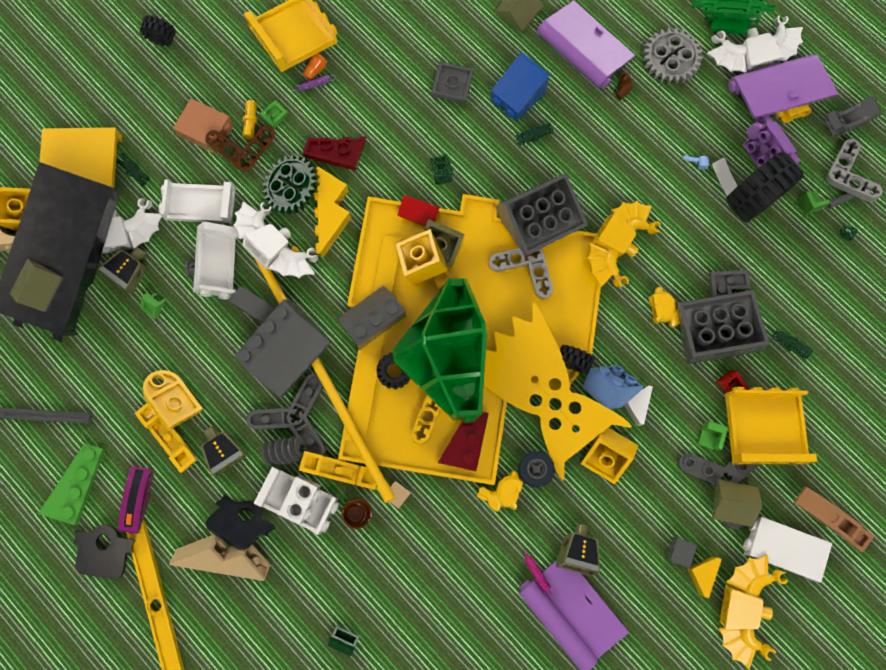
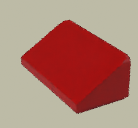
M404 195L397 216L426 226L429 219L434 222L436 221L439 207Z

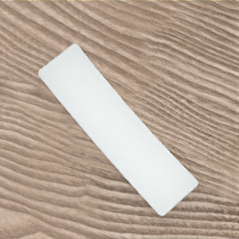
M725 158L714 162L712 166L725 194L728 196L737 187V184Z

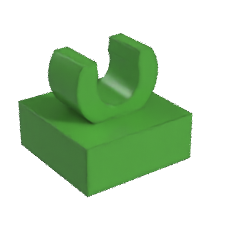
M146 293L141 297L140 309L156 319L160 316L161 308L165 305V299L158 302V294L154 293L150 296Z

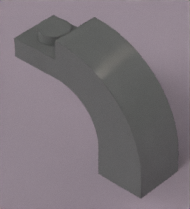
M870 96L847 110L841 112L833 110L826 114L828 118L824 121L833 136H838L867 124L884 114L876 98Z

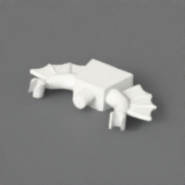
M779 15L774 21L777 26L775 35L772 36L770 33L759 35L757 28H752L748 30V38L742 45L733 44L731 41L726 40L725 32L719 31L717 35L712 36L711 40L715 44L721 43L722 46L707 52V54L715 59L717 66H724L730 72L740 71L745 74L779 64L781 60L787 62L789 57L797 54L798 45L803 43L801 39L803 27L786 28L784 25L788 22V17L785 16L783 22H781Z
M139 199L137 204L140 209L136 211L132 218L127 220L120 216L117 217L115 209L102 254L118 252L120 249L124 251L134 250L140 244L150 241L151 235L159 231V221L162 218L160 213H145V209L152 207L151 200H147L144 206L145 199Z
M242 202V208L235 212L237 221L233 226L238 231V239L244 238L243 246L266 270L277 271L283 277L292 275L301 278V276L306 274L314 275V271L306 259L310 262H316L318 255L311 256L316 254V250L309 248L307 253L294 252L287 248L289 243L287 239L291 237L290 231L287 228L278 231L272 224L266 225L264 223L266 215L271 213L272 206L270 205L269 209H263L265 202H262L260 211L257 212L251 206Z

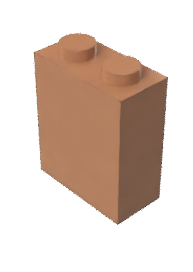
M191 98L174 125L173 130L179 137L216 154L205 143L206 134L209 131L216 130L226 137L233 129V122L228 115ZM210 135V142L212 144L214 142L218 143L220 145L218 149L220 150L224 144V141H222V143H219L217 141L218 137L216 135H214L213 137Z

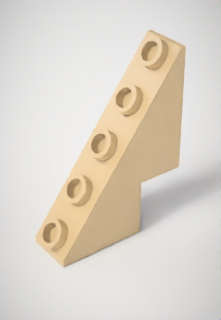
M211 535L177 548L169 563L172 566L260 581L265 580L270 567L267 560L253 545L245 550H239L233 546L229 547L216 535Z

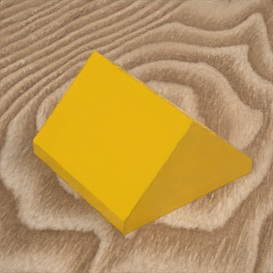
M0 187V226L13 231L17 230L30 189Z

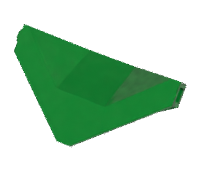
M467 278L447 279L445 285L393 348L392 352L393 362L453 421L463 420V423H473L475 419L482 415L487 332L486 323Z

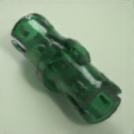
M548 122L536 128L531 127L528 131L516 134V141H519L517 144L521 146L527 142L538 141L541 137L553 134V127H550L551 123Z
M124 153L118 155L123 161L116 157V163L125 169V173L130 177L132 176L141 186L147 184L142 178L149 182L150 177L141 171L139 165L133 163Z
M777 329L772 336V340L786 347V350L793 351L804 359L809 358L813 352L812 348L804 345L797 337L789 336L780 329Z

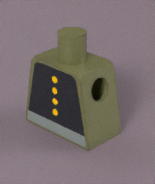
M136 247L130 255L120 249L101 265L98 270L127 292L133 294L147 271V268L140 263L146 253L139 247Z
M214 426L207 428L203 432L208 441L201 445V450L212 476L220 475L249 456L228 432L223 431L218 434Z
M578 524L576 525L575 533H570L564 537L556 567L587 576L600 573L599 543L597 539L587 536L588 526Z

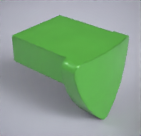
M276 100L259 113L262 121L267 126L272 127L273 130L289 115Z

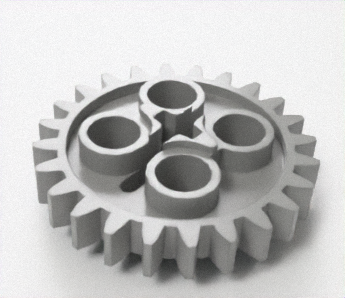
M669 27L666 33L663 29L660 30L659 34L655 32L653 37H650L648 43H646L642 54L644 56L643 62H646L645 69L650 68L648 74L655 73L654 79L660 77V82L662 83L664 80H667L668 85L671 80L674 81L675 85H677L679 79L682 83L685 82L686 78L690 80L692 75H695L698 71L697 69H699L700 62L703 59L700 56L702 50L698 49L700 43L694 44L696 37L690 39L691 33L684 35V29L680 33L677 28L674 29V32H671Z

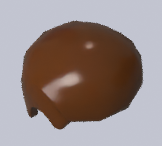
M353 498L346 502L341 511L343 522L353 529L365 527L373 516L371 506L366 500L360 498Z

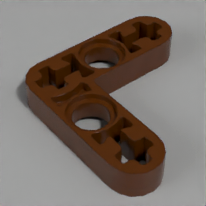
M262 126L244 150L240 149L216 130L209 131L206 134L205 143L235 168L246 172L253 167L272 142L275 132L270 126ZM262 131H269L270 138H265L262 143L256 140V137L259 140L262 138ZM210 135L212 137L216 135L219 143H222V141L226 142L220 150L218 149L220 146L218 143L214 142L212 144L210 142ZM252 144L259 145L260 152L258 154L251 152L250 146ZM226 146H231L234 149L233 156H227L224 153ZM248 155L255 158L254 160L252 158L248 160V167H241L240 159L244 160Z

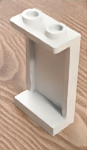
M165 179L164 185L161 187L162 203L159 204V213L165 220L206 221L232 224L236 189L231 182H224L223 186L171 183L170 180Z
M206 221L197 226L193 292L200 293V296L203 297L215 295L219 299L224 300L230 299L237 290H233L235 241L238 237V231L235 227Z
M272 467L254 504L278 514L295 477ZM303 486V495H310L309 487ZM320 489L321 495L316 503L313 502L310 508L313 512L309 520L298 524L315 532L317 535L327 531L330 525L328 519L331 513L335 514L339 503H337L339 498ZM298 504L294 505V512L300 515L301 507Z
M757 517L754 526L749 527L750 535L743 545L744 555L758 559L767 554L769 564L803 576L808 580L821 583L832 543L764 517Z

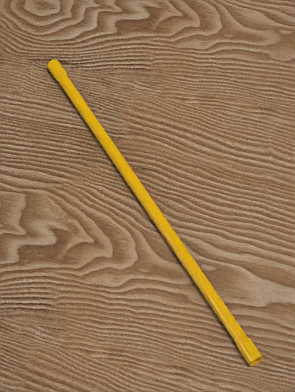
M254 257L278 303L280 304L283 299L287 300L272 270H266ZM318 357L311 365L386 504L396 497L388 482L384 479Z

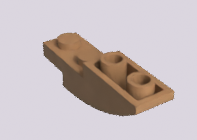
M806 486L794 501L797 506L823 526L828 527L859 552L863 553L874 538L872 534L863 528L864 526Z

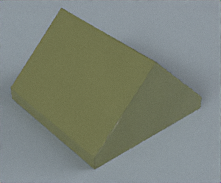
M504 0L494 13L522 33L543 9L544 5L540 0Z
M429 219L425 231L431 229L446 265L452 268L463 244L464 234Z
M27 259L10 294L17 303L46 312L63 277L33 260Z
M717 479L712 519L753 527L762 509L759 488Z

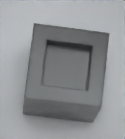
M673 537L666 560L690 568L697 545Z

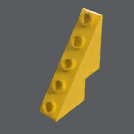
M317 167L318 171L316 174L320 178L316 181L320 185L316 189L318 193H314L315 201L318 202V207H315V218H318V225H315V234L319 236V243H316V254H321L324 257L351 220L350 213L339 206L349 190L347 184L322 168Z

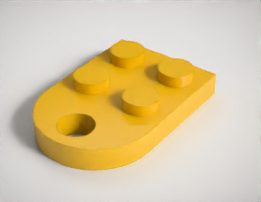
M167 370L155 371L148 375L144 381L143 396L167 430L202 412L203 408L175 373ZM159 378L163 381V384L155 385L152 380Z

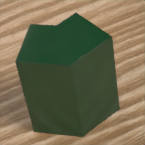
M336 626L328 646L348 656H352L360 636Z

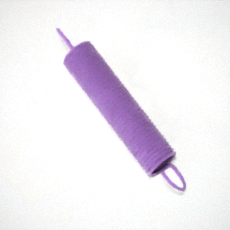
M325 75L298 84L299 89L297 90L299 92L327 84L332 80H330L329 75Z

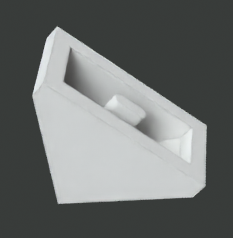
M652 386L642 389L624 405L637 426L644 425Z

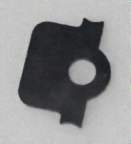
M223 495L222 499L216 502L219 508L206 520L208 531L239 550L249 548L260 535L268 537L270 531L275 529V525L262 518L260 506L252 501L237 503L226 495ZM243 510H249L253 513V517L248 521L240 520L237 515Z
M110 525L98 526L91 533L75 531L73 544L78 546L75 568L80 574L118 579L125 572L127 554L134 552L133 546L136 540L121 538L118 531ZM102 534H106L110 538V546L106 550L101 549L98 545V539Z

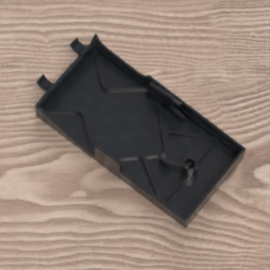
M39 162L0 280V314L14 318L13 324L20 328H24L22 324L25 322L53 332L52 338L62 342V336L78 334L75 328L86 290L93 284L121 190ZM27 259H31L63 277L46 312L17 303L10 294Z

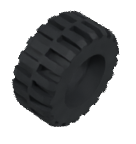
M779 152L741 182L726 197V202L743 222L748 223L796 185L804 177L803 171L787 153Z

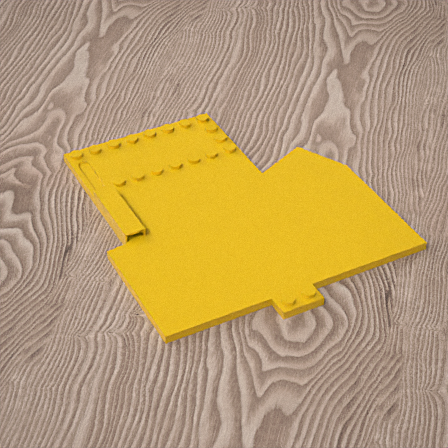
M463 194L460 211L439 208V214L435 222L464 234L463 244L452 268L447 265L446 267L453 276V279L467 278L486 323L487 350L497 351L494 332L514 337L513 316L532 322V305L535 302L559 350L562 345L574 346L582 351H586V353H590L592 356L601 287H599L597 279L590 274L591 264L587 257L590 254L589 244L596 236V233L575 231L541 248L553 286L551 296L548 299L542 300L535 295L528 266L502 272H494L489 268V260L493 254L519 248L501 219L497 217L498 212L495 205L499 204V200ZM368 196L347 307L353 308L384 286L404 308L406 317L361 350L358 349L347 410L377 466L495 485L507 406L505 400L484 386L482 412L489 413L477 471L474 472L438 464L439 459L463 420L453 421L440 409L427 442L417 444L412 440L411 432L427 394L411 379L403 388L389 389L387 386H383L378 379L377 365L379 360L384 355L387 356L392 352L393 348L439 291L435 286L434 277L415 285L408 281L404 276L396 247L397 243L424 232L426 226L397 216L401 202ZM533 252L525 256V261H527L528 256H533L536 259L538 253ZM513 254L510 257L513 263L521 261V257L517 254ZM505 256V260L499 262L498 259H495L493 264H496L497 267H500V264L502 262H506V265H508L507 256ZM535 268L534 274L537 277H542L544 271L541 268ZM546 279L541 281L542 287L539 290V292H543L544 295L548 291V289H545L543 286V282L546 281ZM391 364L387 368V374L391 378H397L402 374V370L396 364ZM567 369L571 385L579 375V372ZM537 376L531 378L532 383H537L539 380ZM553 378L549 382V387L557 391L561 388V381ZM433 400L430 406L428 404L425 406L433 408L435 411L438 409L434 408L435 402ZM425 411L422 414V419L425 422H430L434 418L433 413L430 411ZM421 422L418 423V425L422 426L420 431L415 432L417 440L426 437L423 434L425 427L428 430L430 426H425ZM344 426L338 459L365 464Z

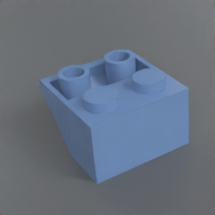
M618 365L591 368L583 385L584 390L608 409L622 408L644 387L637 382L635 377L627 374Z

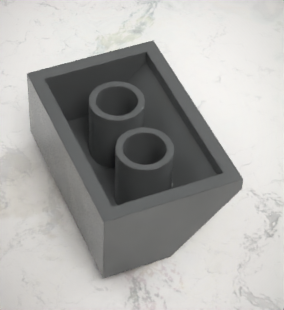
M382 286L340 316L337 321L357 348L361 350L405 318L406 311L395 296Z

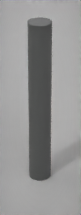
M873 181L874 183L880 185L879 181ZM846 193L830 200L831 203L827 207L829 209L856 196Z

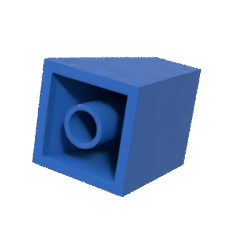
M521 52L491 90L490 99L496 107L503 109L509 118L518 121L546 93L550 75Z

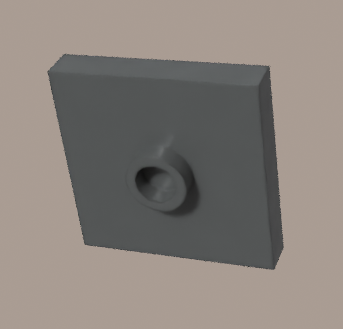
M439 61L431 97L466 104L474 69Z

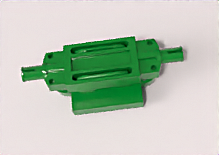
M693 0L692 8H703V15H705L708 22L712 23L711 32L724 31L725 33L745 35L748 34L750 25L759 23L763 12L774 13L776 6L764 4V0Z

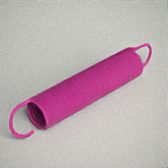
M523 551L526 556L524 562H526L543 592L546 591L548 593L547 590L551 588L548 581L541 573L532 556L528 557L526 552Z

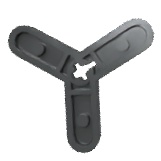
M312 373L305 378L289 408L253 410L247 415L246 421L248 426L254 430L290 428L295 437L302 436L305 439L307 452L325 456L326 447L308 419L314 404L323 390V385L317 374ZM299 409H302L298 415L301 418L300 421L293 423L291 415H296Z
M690 453L681 455L677 462L678 468L683 473L715 486L717 485V479L724 477V473L730 477L728 481L738 483L760 465L733 464L731 460L725 466H720ZM723 521V524L730 529H737L742 526Z

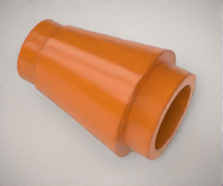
M317 53L310 58L302 74L309 80H312V78L326 68L328 61Z

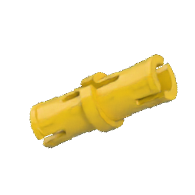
M252 100L246 101L245 116H243L242 120L244 122L242 137L246 139L254 137L255 124L257 123V102L254 103Z

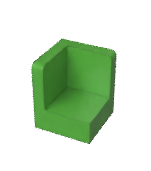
M806 191L798 198L804 215L820 211L831 203L829 199L822 201L818 191L812 193Z
M712 421L704 422L698 445L715 451L722 450L728 427Z

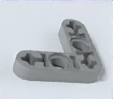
M848 139L837 154L826 176V180L833 187L867 202H875L882 195L883 190L877 183L849 172L861 149V144L856 139ZM849 146L853 147L850 154L847 153ZM840 159L846 160V161L848 162V165H847V166L841 165V164L839 163V160H840ZM855 181L858 183L859 188L851 187L849 182Z
M520 248L496 253L490 257L489 268L494 272L528 266L534 292L539 299H548L553 292L542 249L535 251V253H538L536 259L533 256H528L527 261H525V255ZM513 254H517L521 257V261L513 263L510 257ZM505 256H507L508 265H506V262H502L500 264V267H497L496 264H493L495 259H498V261L501 262L504 261ZM534 269H543L544 275L537 277L534 274ZM546 279V281L543 282V286L545 289H548V291L544 295V293L539 292V290L542 287L541 281Z

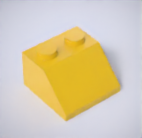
M431 229L396 244L404 276L412 285L448 271L443 254Z
M607 428L594 439L581 465L611 483L616 484L633 461L639 445Z

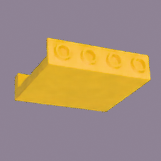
M288 0L257 17H254L251 11L244 13L248 27L280 72L338 43L336 38L338 32L333 24L330 25L326 14L320 12L316 1Z
M115 127L42 129L39 162L114 188L117 142H122V134Z
M744 387L732 388V391L726 393L725 399L732 463L810 464L817 462L816 454H809L801 396L808 394V391H799V388H789L787 391H782L779 387L770 388L769 390H763L762 387L751 388V390H745Z

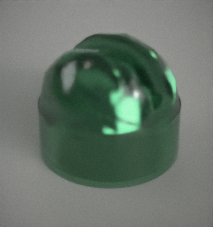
M844 225L843 229H840L839 234L849 242L855 237L858 229L851 225Z

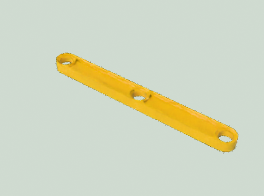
M143 520L139 534L128 532L126 534L128 539L136 540L133 546L134 552L132 557L161 669L185 670L146 522ZM155 599L161 602L159 611L152 609L151 604Z

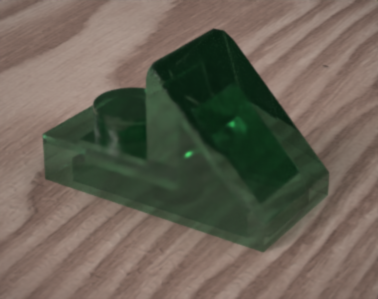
M448 155L429 158L435 184L452 182V175L454 173Z

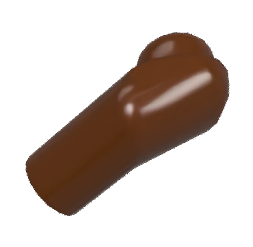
M626 72L620 75L621 88L615 94L616 98L620 101L633 87L632 79Z

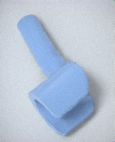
M683 156V160L698 163L699 169H708L709 158L707 156H700L699 158Z

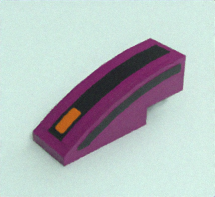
M132 466L130 468L121 503L118 523L119 532L139 534L150 499L148 493L154 477L150 468Z

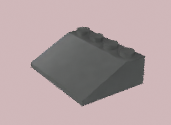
M567 173L556 176L495 205L503 225L525 256L588 225Z
M754 290L677 304L682 345L687 364L762 352L770 345Z
M283 299L236 353L235 357L249 373L278 397L282 398L326 349L331 340L296 302Z

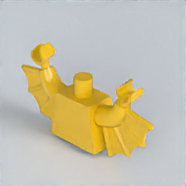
M638 201L632 204L622 202L619 208L611 209L613 214L607 217L589 244L590 254L587 260L591 264L590 274L597 279L599 287H602L611 276L615 277L613 284L616 287H623L621 282L623 284L629 283L626 276L619 275L617 259L624 253L633 257L638 252L639 248L631 243L636 236L635 231L637 229H647L649 234L660 232L655 228L661 225L660 222L656 221L648 224L646 221L652 208L651 205H642Z
M767 554L758 559L749 557L744 565L735 567L733 576L726 581L727 584L725 585L720 623L724 627L718 629L723 637L722 646L731 652L732 660L744 663L747 669L751 667L756 651L759 650L760 654L768 661H772L767 656L770 651L776 654L772 647L768 644L762 645V642L756 639L754 635V629H759L761 619L771 620L773 616L772 608L763 606V599L759 597L762 589L774 581L781 584L788 582L787 579H780V576L786 572L774 570L771 576L768 574Z

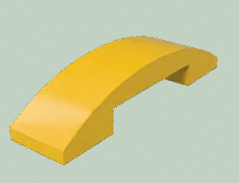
M148 403L134 413L170 456L169 459L180 473L197 461L195 455L175 428L167 430Z
M307 451L303 452L299 471L375 490L376 483L367 467Z

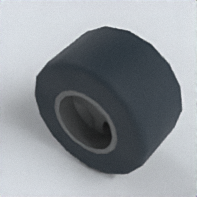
M540 451L529 452L521 459L518 466L519 477L523 483L535 488L548 484L555 472L554 462L550 456Z

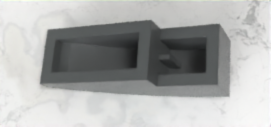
M242 286L238 288L230 300L234 306L260 323H263L275 310L273 306Z

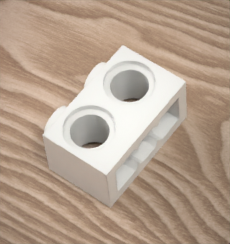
M301 475L296 476L278 514L298 524L303 523L305 520L308 521L313 512L310 508L313 502L316 503L321 495V491H319L321 485ZM303 486L309 487V496L303 495ZM295 504H298L302 509L300 515L296 514L293 510Z

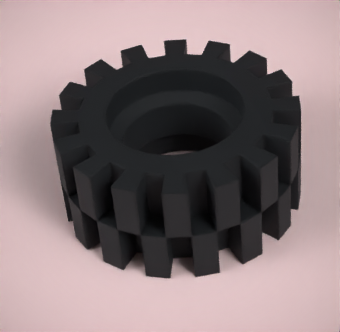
M149 15V17H144L139 32L141 36L149 39L150 42H155L156 45L170 46L176 29L173 25H169L170 22H165L162 18L158 19L157 16Z
M562 345L560 352L567 369L581 374H589L595 358L590 353H586V351H582L574 346Z
M392 352L387 356L384 355L379 360L377 376L383 386L385 385L389 389L403 388L405 384L409 383L410 378L403 371L397 378H391L387 374V368L391 364H395Z

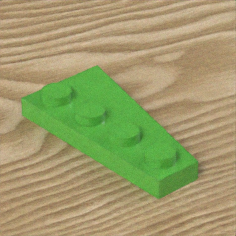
M84 443L38 514L68 524L78 525L105 449Z

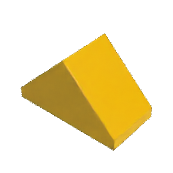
M710 557L687 568L700 596L709 598L722 559Z

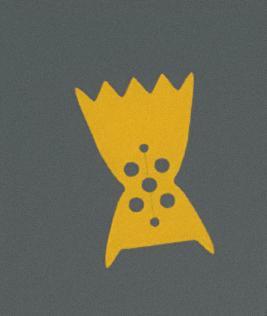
M533 302L532 322L515 316L512 317L514 337L494 332L497 351L493 352L486 349L484 386L506 402L541 418V430L547 450L554 462L558 476L564 481L565 461L611 425L628 428L632 426L623 417L600 403L570 391L569 376L564 360H562V354L540 309ZM533 376L538 377L537 383H532L531 378ZM553 378L561 381V388L557 391L549 387V382ZM534 394L542 398V403L536 407L530 403V397ZM552 398H558L562 404L561 408L552 410L549 406V401ZM578 402L581 405V411L578 414L571 413L569 411L570 403ZM552 418L560 419L562 425L558 430L550 428L549 421ZM578 425L580 428L579 432H573L572 427Z

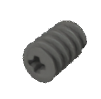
M302 436L284 438L283 440H273L269 444L264 443L262 447L263 460L269 466L301 461L303 452L307 451L306 441Z

